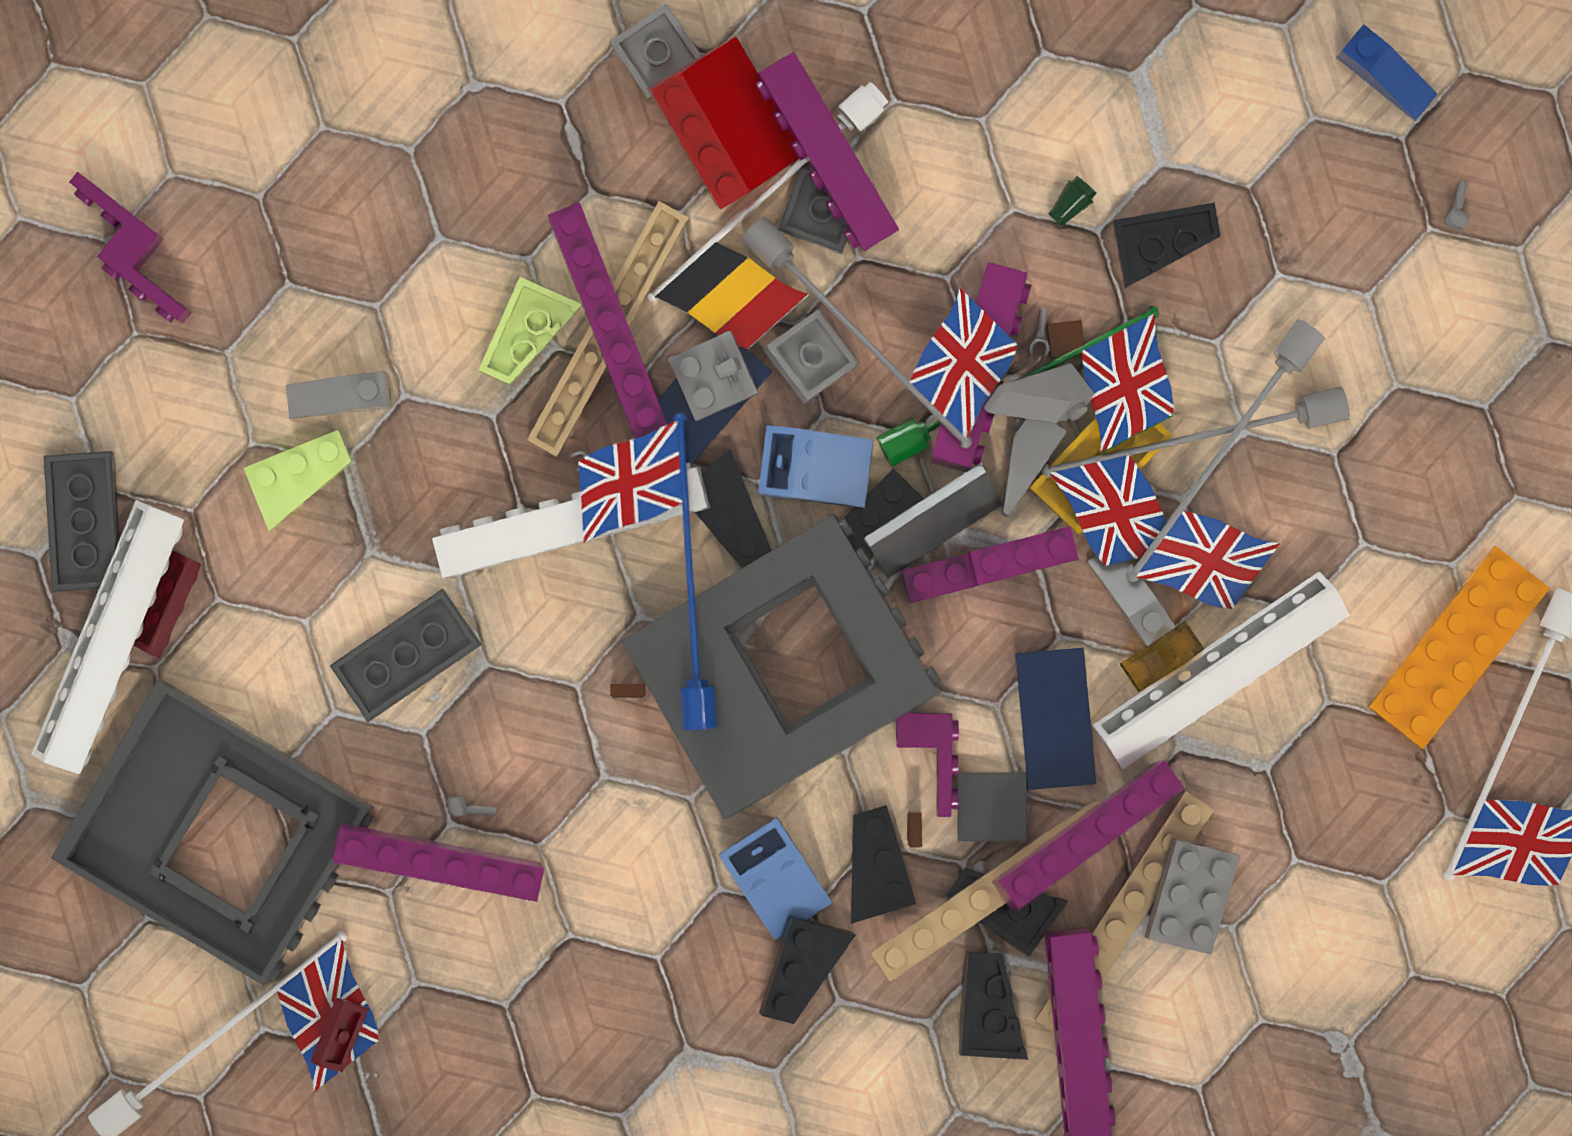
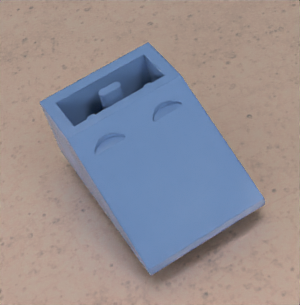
M767 425L758 493L764 497L866 508L874 440Z
M777 816L719 853V857L774 940L784 934L789 915L807 920L832 904L829 896Z

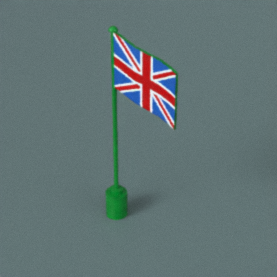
M1149 306V311L1085 343L1084 346L1018 378L1022 379L1048 371L1082 352L1085 382L1095 394L1090 402L1099 426L1101 454L1173 417L1172 389L1157 344L1154 318L1158 317L1159 310L1156 306ZM912 418L877 436L878 444L890 466L894 467L928 449L927 441L931 440L929 432L939 428L941 422L938 420L925 426L922 421L916 423Z

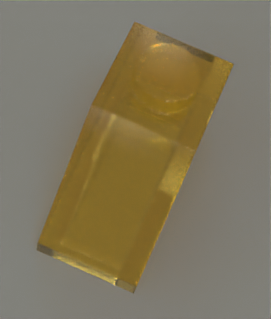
M1183 621L1149 646H1144L1122 661L1120 666L1139 692L1186 664L1204 650V647L1187 622Z

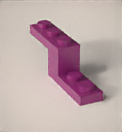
M77 172L69 181L70 184L77 188L74 195L89 207L93 202L103 209L100 216L117 228L120 223L122 224L97 256L105 263L101 269L117 281L121 276L132 284L128 290L143 302L149 297L158 305L155 311L171 323L176 319L184 323L191 312L139 272L164 239L86 177Z
M1071 526L905 569L902 570V575L911 604L1079 560Z
M910 711L896 720V747L937 748L936 816L951 817V811L958 810V789H952V775H958V755H952V741H958L959 721L952 720V713H911Z

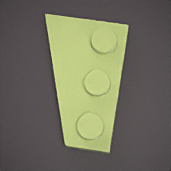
M519 277L479 371L511 385L579 311L582 304Z
M336 430L243 469L268 531L271 532L280 522L301 507L307 499L320 488L322 489L353 461L341 431Z

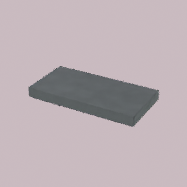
M114 452L44 456L52 592L99 589L119 542Z
M978 464L864 539L887 578H890L1000 507L1002 503L987 472L981 464Z
M441 589L335 661L330 667L367 722H370L482 644L446 591Z

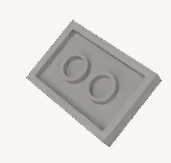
M1173 838L1144 936L1150 940L1211 955L1240 856L1235 853Z

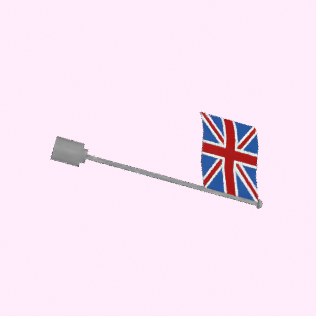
M767 217L757 220L745 232L742 242L770 270L776 267L780 270L787 267L962 443L960 445L961 448H969L972 444V439L969 435L978 415L1008 372L1018 345L960 288L950 314L925 347L909 381L791 262L794 257L792 253L794 245Z
M1297 319L1273 352L1277 358L1275 364L1279 367L1131 573L1127 571L1126 578L1128 581L1136 582L1138 578L1168 585L1205 604L1226 609H1233L1280 543L1254 538L1222 521L1184 510L1284 372L1292 374L1293 371L1301 373L1323 343L1325 337L1313 326Z
M1342 387L1301 395L1300 403L1295 404V411L1249 421L1243 430L1297 418L1300 424L1305 423L1307 429L1349 420L1350 416L1347 397ZM1238 424L1051 467L1046 464L1042 468V473L1046 477L1052 476L1069 501L1086 541L1097 558L1105 566L1141 558L1167 523L1151 485L1130 455L1231 433Z

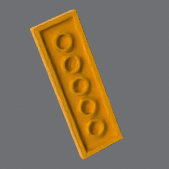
M1494 546L1367 707L1420 749H1424L1550 588L1500 548Z

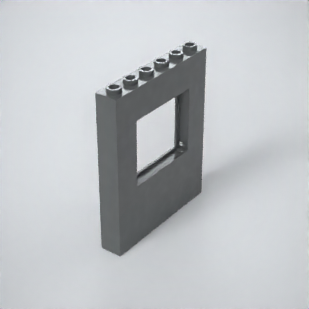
M834 514L695 596L700 679H707V685L715 686L717 728L682 730L680 688L687 687V680H693L688 601L621 641L724 820L733 817L941 694L938 686L942 682L932 666L927 669L920 657L925 654L915 636L909 639L902 628L907 625L905 618L898 607L891 609L885 599L886 596L890 595L889 591L880 577L874 579L868 567L872 563L862 547L858 550L855 548L850 539L855 534L845 518L839 520ZM815 585L869 677L788 725L736 637L735 632Z
M157 680L51 859L258 983L265 985L270 979L273 981L278 979L286 966L282 962L283 957L288 949L294 952L304 935L299 930L305 920L312 922L321 907L317 900L323 890L327 893L330 892L339 877L338 874L334 873L339 863H334L332 860L338 824L343 823L368 828L374 818L370 814L374 806L164 680ZM220 775L301 822L247 914L166 866Z

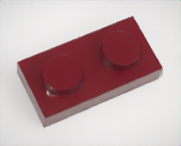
M336 998L310 1062L318 1067L343 1072L369 1008L356 1002Z

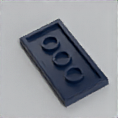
M714 334V335L711 337V339L717 337L718 335H717V334ZM739 347L758 389L771 375L772 371L747 349ZM677 378L658 398L667 425L676 421L673 420V417L677 413H682L687 418V420H683L686 463H690L691 466L749 400L746 399L700 421H695Z
M1084 648L1015 654L1027 790L1096 784Z

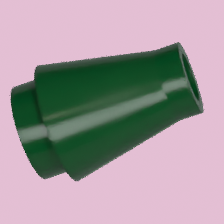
M1076 176L1072 181H1067L1048 214L1064 227L1069 220L1094 202L1092 199L1097 192L1079 176Z

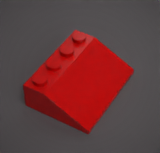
M734 36L647 88L710 197L720 210L748 194L799 159L791 147L790 143L794 139L789 130L782 131L773 116V113L777 111L770 99L764 101L755 86V83L759 81L756 76L758 73L737 36Z

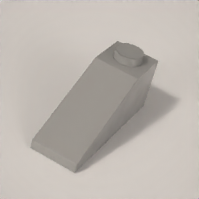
M1067 364L999 385L984 408L988 413L1058 423L1067 419L1073 421L1084 415L1088 409L1087 404L1095 394L1074 366Z
M384 371L352 374L286 385L289 419L392 408L389 376Z
M1018 417L1011 427L1016 433L1011 440L1001 512L1006 518L1010 516L1067 433L1066 430L1057 424Z
M1096 555L1087 561L1143 647L1149 646L1176 628L1143 579L1138 578L1136 582L1127 580V571L1131 573L1134 569L1130 561L1105 566Z

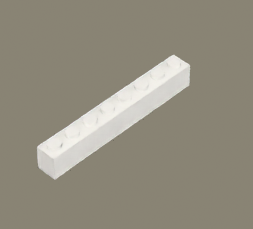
M686 463L689 514L709 509L710 504L701 470L698 467L691 468L690 463ZM581 492L571 494L572 501L559 504L558 498L538 503L539 510L526 512V508L522 507L505 512L507 518L494 521L492 516L472 521L474 525L472 528L461 530L460 525L441 529V536L434 537L432 540L442 578L459 576L584 542ZM682 504L650 520L613 529L593 539L683 516Z
M135 501L31 753L42 762L80 774L83 766L88 763L95 736L103 728L106 709L117 694V683L120 675L130 662V651L134 641L142 633L143 619L148 608L153 605L156 599L157 585L161 576L168 570L171 551L174 544L182 536L184 519L140 501Z
M1317 572L1092 726L1111 756L1122 769H1125L1158 745L1166 742L1180 730L1194 723L1208 711L1222 704L1236 692L1250 685L1264 673L1278 666L1289 656L1306 647L1310 642L1338 625V623L1350 615L1335 587L1320 572Z

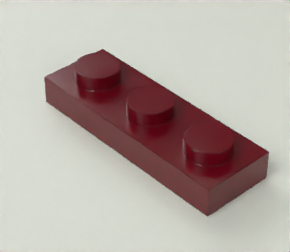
M175 551L172 552L169 559L168 570L161 577L156 588V599L153 605L148 608L143 619L142 633L135 639L133 646L158 658L161 657L164 648L169 643L172 630L183 611L184 603L192 585L197 580L198 571L202 565Z

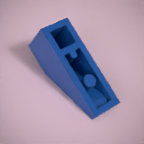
M1364 24L1336 57L1414 121L1420 117L1438 95L1387 42Z

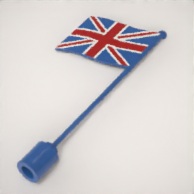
M677 413L673 417V420L676 421L646 436L601 448L579 461L584 544H586L593 538L610 530L650 520L682 504L693 680H687V687L680 688L682 730L717 728L715 686L707 685V679H700L683 423V420H687L684 414Z

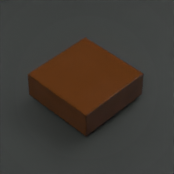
M1082 320L1047 324L1050 359L1059 358L1084 346Z
M610 684V696L612 698H644L646 696V684Z
M920 811L907 813V844L910 848L922 847V813Z

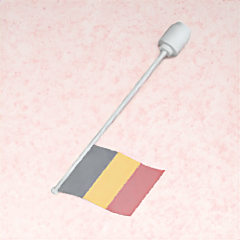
M870 82L865 87L861 85L838 106L841 112L837 116L840 120L838 127L841 131L846 127L850 132L854 128L861 132L884 111L883 107L888 103L887 99L873 83ZM806 159L798 160L652 293L648 291V300L656 302L659 299L690 314L718 336L732 331L738 346L741 348L749 349L809 294L782 283L748 257L717 242L807 162Z

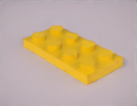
M1095 417L1049 467L1169 440L1173 435L1159 423L1101 454L1099 426ZM1160 449L1130 456L1141 470ZM1042 473L1029 489L1079 535L1082 529L1069 501L1052 476L1046 477Z

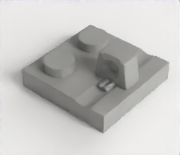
M664 4L610 41L611 46L648 100L652 98V95L647 88L701 57V54L667 4Z
M819 309L763 349L804 404L859 364Z
M732 331L723 333L668 358L695 421H700L759 394Z

